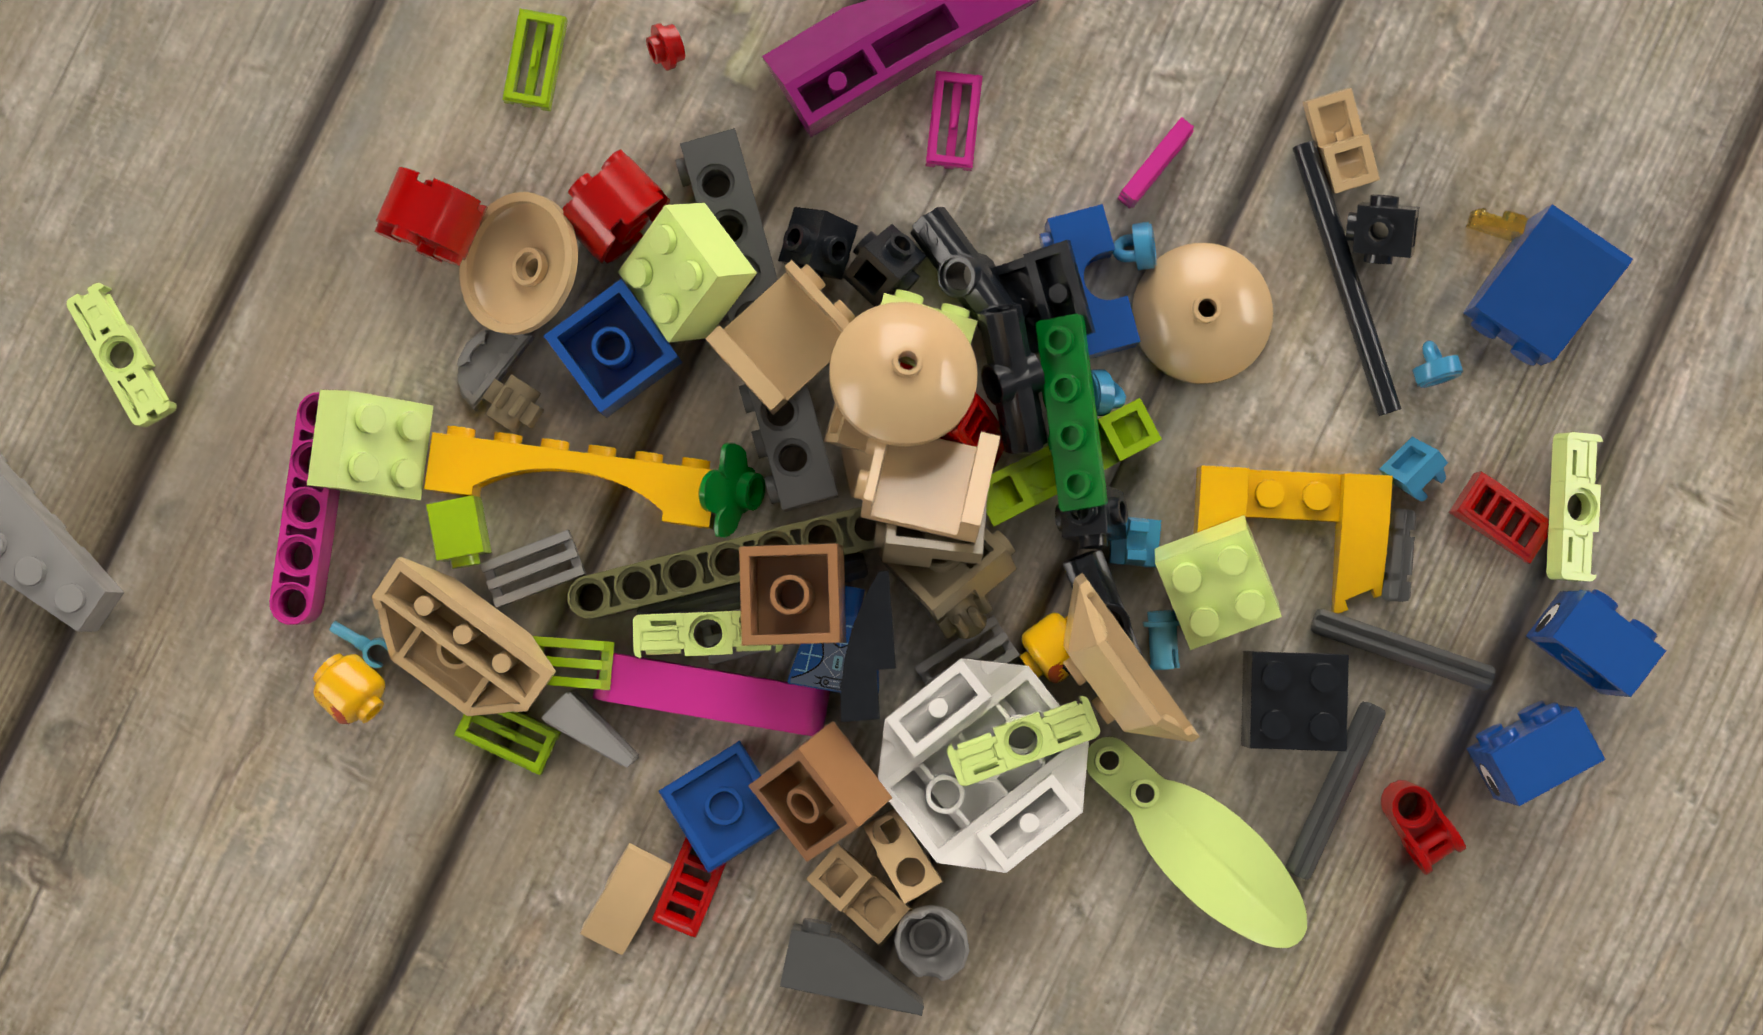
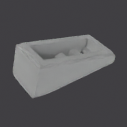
M577 691L566 692L541 717L547 724L621 766L629 767L639 758V754Z

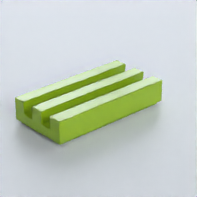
M519 9L502 98L504 103L514 105V103L522 104L523 107L528 108L538 107L541 110L551 112L568 23L566 16ZM532 21L537 22L523 94L517 92L529 24ZM549 24L554 25L540 97L535 96Z
M533 636L543 653L544 647L601 651V660L546 656L552 666L600 670L599 680L552 676L547 685L610 690L614 642Z
M522 712L498 713L507 719L546 736L545 742L541 743L484 715L467 716L463 714L454 736L538 775L543 774L548 758L551 757L556 741L562 733L558 729ZM471 722L538 752L539 755L536 761L469 730Z

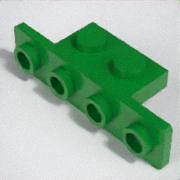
M1072 314L1038 321L1036 323L1040 362L1045 377L1042 397L1047 409L1049 425L1048 445L1053 456L1059 509L1069 512L1105 506L1108 503L1084 316Z

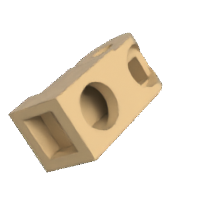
M894 808L864 825V829L877 851V857L904 904L909 903L944 882L912 830Z

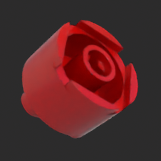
M621 149L614 152L601 167L602 170L594 177L586 173L578 178L568 190V194L573 199L562 208L564 211L563 215L573 226L576 239L602 264L604 261L607 264L613 262L637 244L643 237L641 231L650 220L653 223L663 207L670 203V199L663 190Z
M399 167L376 218L378 224L374 232L398 243L404 241L417 246V253L442 263V261H446L460 266L462 260H465L488 207L480 205L481 201L443 181L434 178L433 181L425 180L423 183L417 180L420 172Z

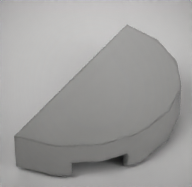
M484 330L466 343L458 358L457 379L462 397L473 410L477 411L485 401L482 397L494 378L501 381L535 337L528 333L508 335L493 330Z

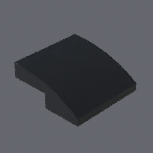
M1064 240L1023 254V258L996 266L998 281L1014 303H1019L1022 306L1023 315L1026 318L1024 322L1030 352L1035 355L1039 354L1036 323L1041 320L1080 314L1085 319L1086 335L1089 336L1096 333L1070 240Z

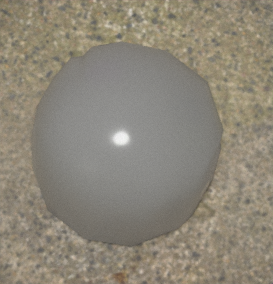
M920 906L907 912L899 921L894 937L898 959L916 977L929 976L937 977L941 981L949 980L964 968L970 951L966 927L955 913L941 906Z

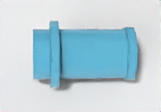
M1159 610L1147 612L1148 621L1143 622V627H1148L1150 668L1152 670L1180 668L1177 626L1180 624L1178 619H1176L1175 611Z

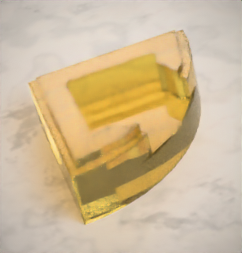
M1480 208L1470 212L1466 227L1512 241L1524 233L1528 218L1525 217L1526 215L1511 211H1505L1503 216L1500 217L1488 213L1486 208Z

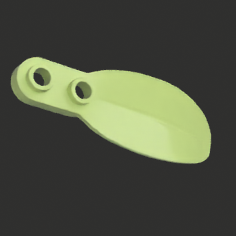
M1103 737L1090 745L1088 748L1087 773L1132 815L1138 834L1149 854L1172 883L1195 905L1229 929L1265 946L1290 948L1302 940L1307 930V913L1301 893L1281 860L1259 834L1239 816L1214 798L1188 785L1164 779L1120 739ZM1104 752H1113L1117 756L1118 765L1115 769L1106 770L1101 766L1100 757ZM1141 784H1147L1153 789V798L1148 803L1140 802L1136 797V789Z

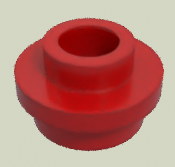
M661 23L652 25L651 36L646 38L647 49L652 61L656 65L661 63L667 71L675 69L677 62L685 60V49L677 28L673 24L663 26Z

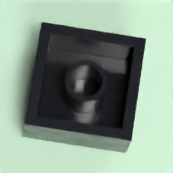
M1243 651L1241 746L1250 749L1347 752L1349 655Z

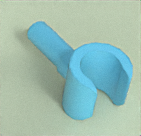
M337 621L333 622L330 631L362 651L363 659L369 666L373 668L384 666L381 662L371 658L369 654L370 647L377 644L388 650L384 638L370 640Z

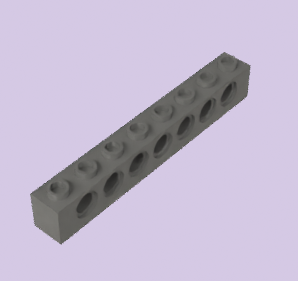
M735 128L680 143L683 158L675 159L682 186L692 185L696 203H705L721 225L733 221L743 227L741 237L734 243L757 272L753 284L745 288L720 321L721 323L725 321H730L731 323L778 280ZM714 177H724L730 182L728 192L718 198L708 196L705 193L707 182ZM746 384L739 386L746 413L755 411L760 429L751 432L759 459L768 457L773 474L764 477L771 504L780 502L782 510L787 512L839 497L808 385H805L788 401L794 408V417L790 423L784 426H776L770 423L768 420L769 409ZM792 446L800 447L807 453L806 465L797 472L786 471L780 463L784 450Z

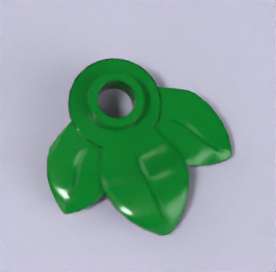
M725 443L722 445L719 468L706 473L702 478L698 491L701 507L708 512L716 513L714 523L716 537L725 538L733 534L738 527L742 514L748 510L754 511L759 508L765 495V480L760 473H756L752 467H748L747 454L742 446L735 443Z

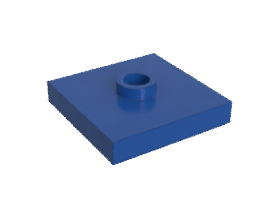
M741 741L736 742L659 790L660 795L708 873L713 872L781 829L748 786L760 777L761 774Z

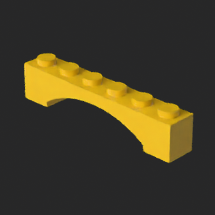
M447 426L446 434L432 432L424 486L426 490L480 497L482 488L514 476L539 472L579 473L610 480L638 492L663 511L662 521L665 523L713 529L715 513L704 510L700 505L698 497L702 478L711 471V461L682 457L681 466L663 463L664 455L643 451H635L634 459L616 457V448L599 445H588L587 453L569 451L570 442L541 438V445L539 447L522 444L523 436L503 432H494L493 440L475 438V429L458 426Z

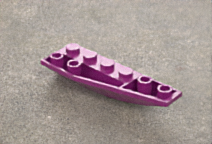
M867 0L841 8L762 56V59L811 138L1039 0Z

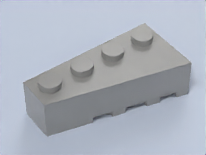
M0 453V579L77 632H98L124 594V591L92 555L74 540L67 532V527L55 514L50 513L35 496L36 492L23 478H19L7 464L6 458Z

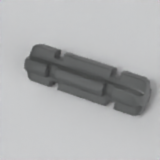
M1391 509L1389 529H1391V536H1388L1384 572L1388 574V580H1383L1382 597L1387 601L1406 602L1411 598L1412 582H1407V575H1412L1415 537H1410V530H1415L1416 513L1409 509Z

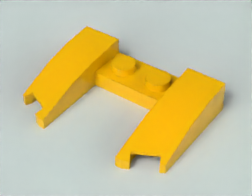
M1201 465L1196 469L1193 534L1245 515V518L1335 522L1331 612L1342 613L1348 610L1345 600L1368 590H1371L1373 598L1382 595L1388 547L1393 476L1253 470L1242 467Z

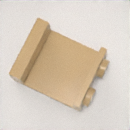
M792 260L785 266L786 273L727 327L723 329L721 326H718L705 338L715 352L773 415L830 364L833 349L839 336L847 325L856 318L840 299L835 304H832L820 291L826 284L808 264L800 269Z
M981 432L977 447L940 438L917 446H894L868 437L865 454L873 455L870 471L860 470L854 498L863 500L861 517L976 543L1000 436Z

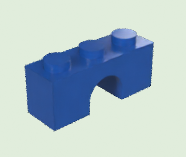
M1103 204L1048 218L1044 226L1046 232L1039 234L1041 248L1064 240H1070L1096 331V333L1087 336L1089 358L1093 359L1136 347L1141 341L1129 297L1124 296L1113 300L1097 298L1087 289L1084 281V271L1089 264L1109 258L1115 251Z

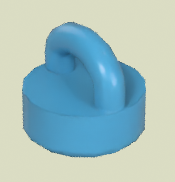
M1150 222L1132 224L1133 234L1123 235L1114 242L1115 251L1113 255L1121 262H1136L1138 271L1154 269L1157 266V255L1153 226ZM1134 245V250H1124L1125 247Z
M1431 340L1424 342L1422 346L1426 363L1412 369L1416 384L1420 388L1448 382L1461 376V373H1463L1459 356L1442 357L1438 346Z
M1091 370L1097 416H1105L1112 409L1121 408L1126 402L1124 390L1113 381L1110 373L1106 370Z

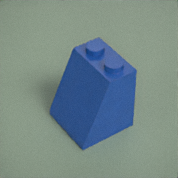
M1552 204L1524 222L1463 313L1473 320L1471 326L1476 331L1491 339H1495L1498 336L1511 345L1510 352L1516 358L1531 366H1535L1536 363L1542 366L1557 358L1628 268L1633 258Z

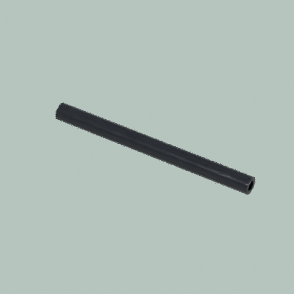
M1313 140L1299 144L1292 148L1378 416L1401 410L1402 408L1349 244L1346 240L1316 142Z

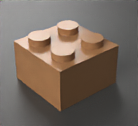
M836 543L739 547L742 645L846 643L844 546Z
M834 721L799 745L748 785L806 862L859 828L892 799V796L879 781L878 777L872 772Z

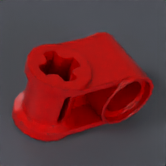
M1397 780L1390 783L1384 789L1381 796L1382 810L1400 836L1407 853L1425 875L1433 871L1432 865L1453 851L1461 853L1467 849L1459 832L1443 814L1432 795L1425 788L1406 780ZM1413 792L1417 799L1415 810L1409 815L1401 816L1398 810V803L1403 795Z

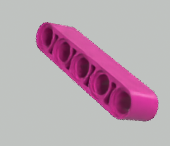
M313 392L305 396L297 409L269 599L273 617L287 625L309 624L315 621L322 613L341 491L307 485L309 473L308 460L312 451L316 422L315 413L318 408L320 392ZM314 496L320 504V512L315 520L307 522L301 514V507L306 499ZM306 543L313 551V559L311 564L302 570L297 566L294 555L296 549ZM298 590L306 599V607L302 614L296 617L288 609V599L293 592Z
M613 653L610 690L594 689L592 698L629 706L813 736L824 728L830 691L788 684V682ZM597 670V674H596V679H597V680H599L600 670Z

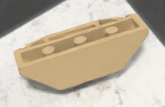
M399 557L372 595L375 609H378L380 625L390 659L467 716L528 711L556 672L528 631L454 577Z
M1081 573L1074 578L1063 643L1070 658L1065 660L1063 664L1079 686L1086 681L1089 682L1098 695L1091 702L1107 725L1116 720L1124 732L1193 742L1200 736L1084 574Z

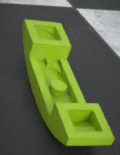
M1141 398L1098 419L1104 470L1162 440ZM1049 445L992 474L986 507V515L992 527L1057 495L1053 456Z

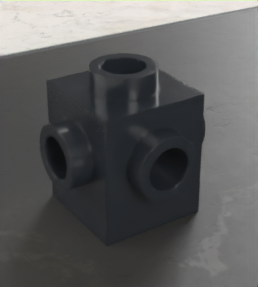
M1371 194L1370 202H1361L1357 206V213L1349 212L1346 240L1354 241L1352 253L1364 254L1363 261L1374 264H1392L1393 257L1411 258L1415 253L1420 207L1399 205L1400 197ZM1376 222H1381L1387 226V236H1381L1376 232Z
M794 207L788 229L783 238L778 261L787 265L792 260L800 269L808 264L821 279L824 277L842 280V275L850 258L858 225L826 210Z
M891 224L878 236L873 231H870L853 250L856 258L843 273L842 277L876 307L881 305L884 293L893 295L897 289L909 291L920 278V275L915 270L926 258V255L914 244L910 237Z
M1106 486L1108 503L1101 507L1064 512L1059 509V504H1057L1055 507V521L1058 530L1062 532V538L1078 542L1079 549L1106 548L1110 540L1127 539L1126 523L1128 520V509L1123 491Z

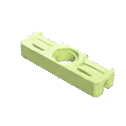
M96 283L87 288L88 294H76L69 298L66 303L67 308L131 422L140 427H149L175 412L177 405L169 401L170 399L153 370H150L155 365L134 327L126 323L111 294H106L112 289L104 284ZM125 342L132 347L134 353L133 360L127 367L119 369L112 364L110 354L114 346Z
M1568 432L1557 433L1553 437L1546 569L1548 578L1552 580L1594 581L1597 576L1591 574L1593 532H1599L1601 485L1595 484L1597 443L1603 442V439L1598 434ZM1574 494L1580 499L1582 505L1581 514L1576 520L1568 512V501Z
M741 611L641 614L633 618V650L638 658H642L641 651H646V655L681 654V649H684L685 656L733 654V647H736V652L768 651L773 646L742 645ZM707 619L717 622L722 630L720 642L711 648L700 646L694 638L696 625ZM775 645V653L780 652L783 645Z
M1080 695L1078 697L1081 703L1077 704L1075 700L1043 712V717L1036 711L992 728L994 735L987 733L957 744L958 749L955 750L952 744H949L946 750L958 783L961 786H968L1098 737L1100 735V727L1089 699ZM1025 726L1035 732L1037 743L1032 752L1021 755L1012 751L1009 745V737L1013 730Z

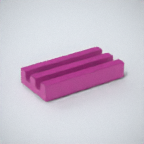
M936 71L926 156L927 167L944 166L945 169L962 168L963 171H972L982 75ZM944 82L953 83L946 155H937ZM963 84L972 85L964 157H955Z
M1181 117L1122 189L1117 199L1129 209L1131 207L1134 208L1190 139L1194 132V126Z

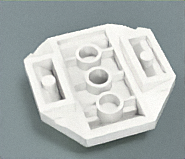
M960 658L885 718L878 779L892 796V799L889 801L937 863L1007 873L1083 812L1088 741L968 786H961L958 783L946 750L949 744H952L954 750L958 749L957 744L987 733L994 735L993 727L1036 711L1043 717V712L1060 706L1029 666ZM1025 726L1018 727L1010 734L1009 745L1015 753L1021 755L1028 754L1036 747L1037 737L1031 728Z

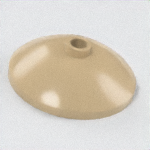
M517 192L505 195L491 203L486 210L466 259L462 260L459 266L460 286L464 301L475 319L490 330L508 335L532 332L545 325L557 314L572 289L578 264L576 235L572 224L563 215L564 211L552 200L535 193Z
M1212 243L1187 244L1174 248L1157 259V266L1154 269H1147L1141 277L1134 292L1131 306L1141 341L1138 345L1146 358L1166 375L1192 384L1221 382L1245 370L1264 349L1273 323L1271 294L1259 270L1240 253L1225 246ZM1208 301L1213 304L1215 312L1212 317H1204L1200 314L1198 310L1200 302Z
M893 302L882 304L863 312L842 331L831 356L829 379L836 405L846 420L859 432L873 440L888 445L917 446L944 436L965 416L976 391L977 365L968 339L952 320L928 306L910 302ZM902 357H909L915 362L916 367L911 370H905L900 367L898 360Z

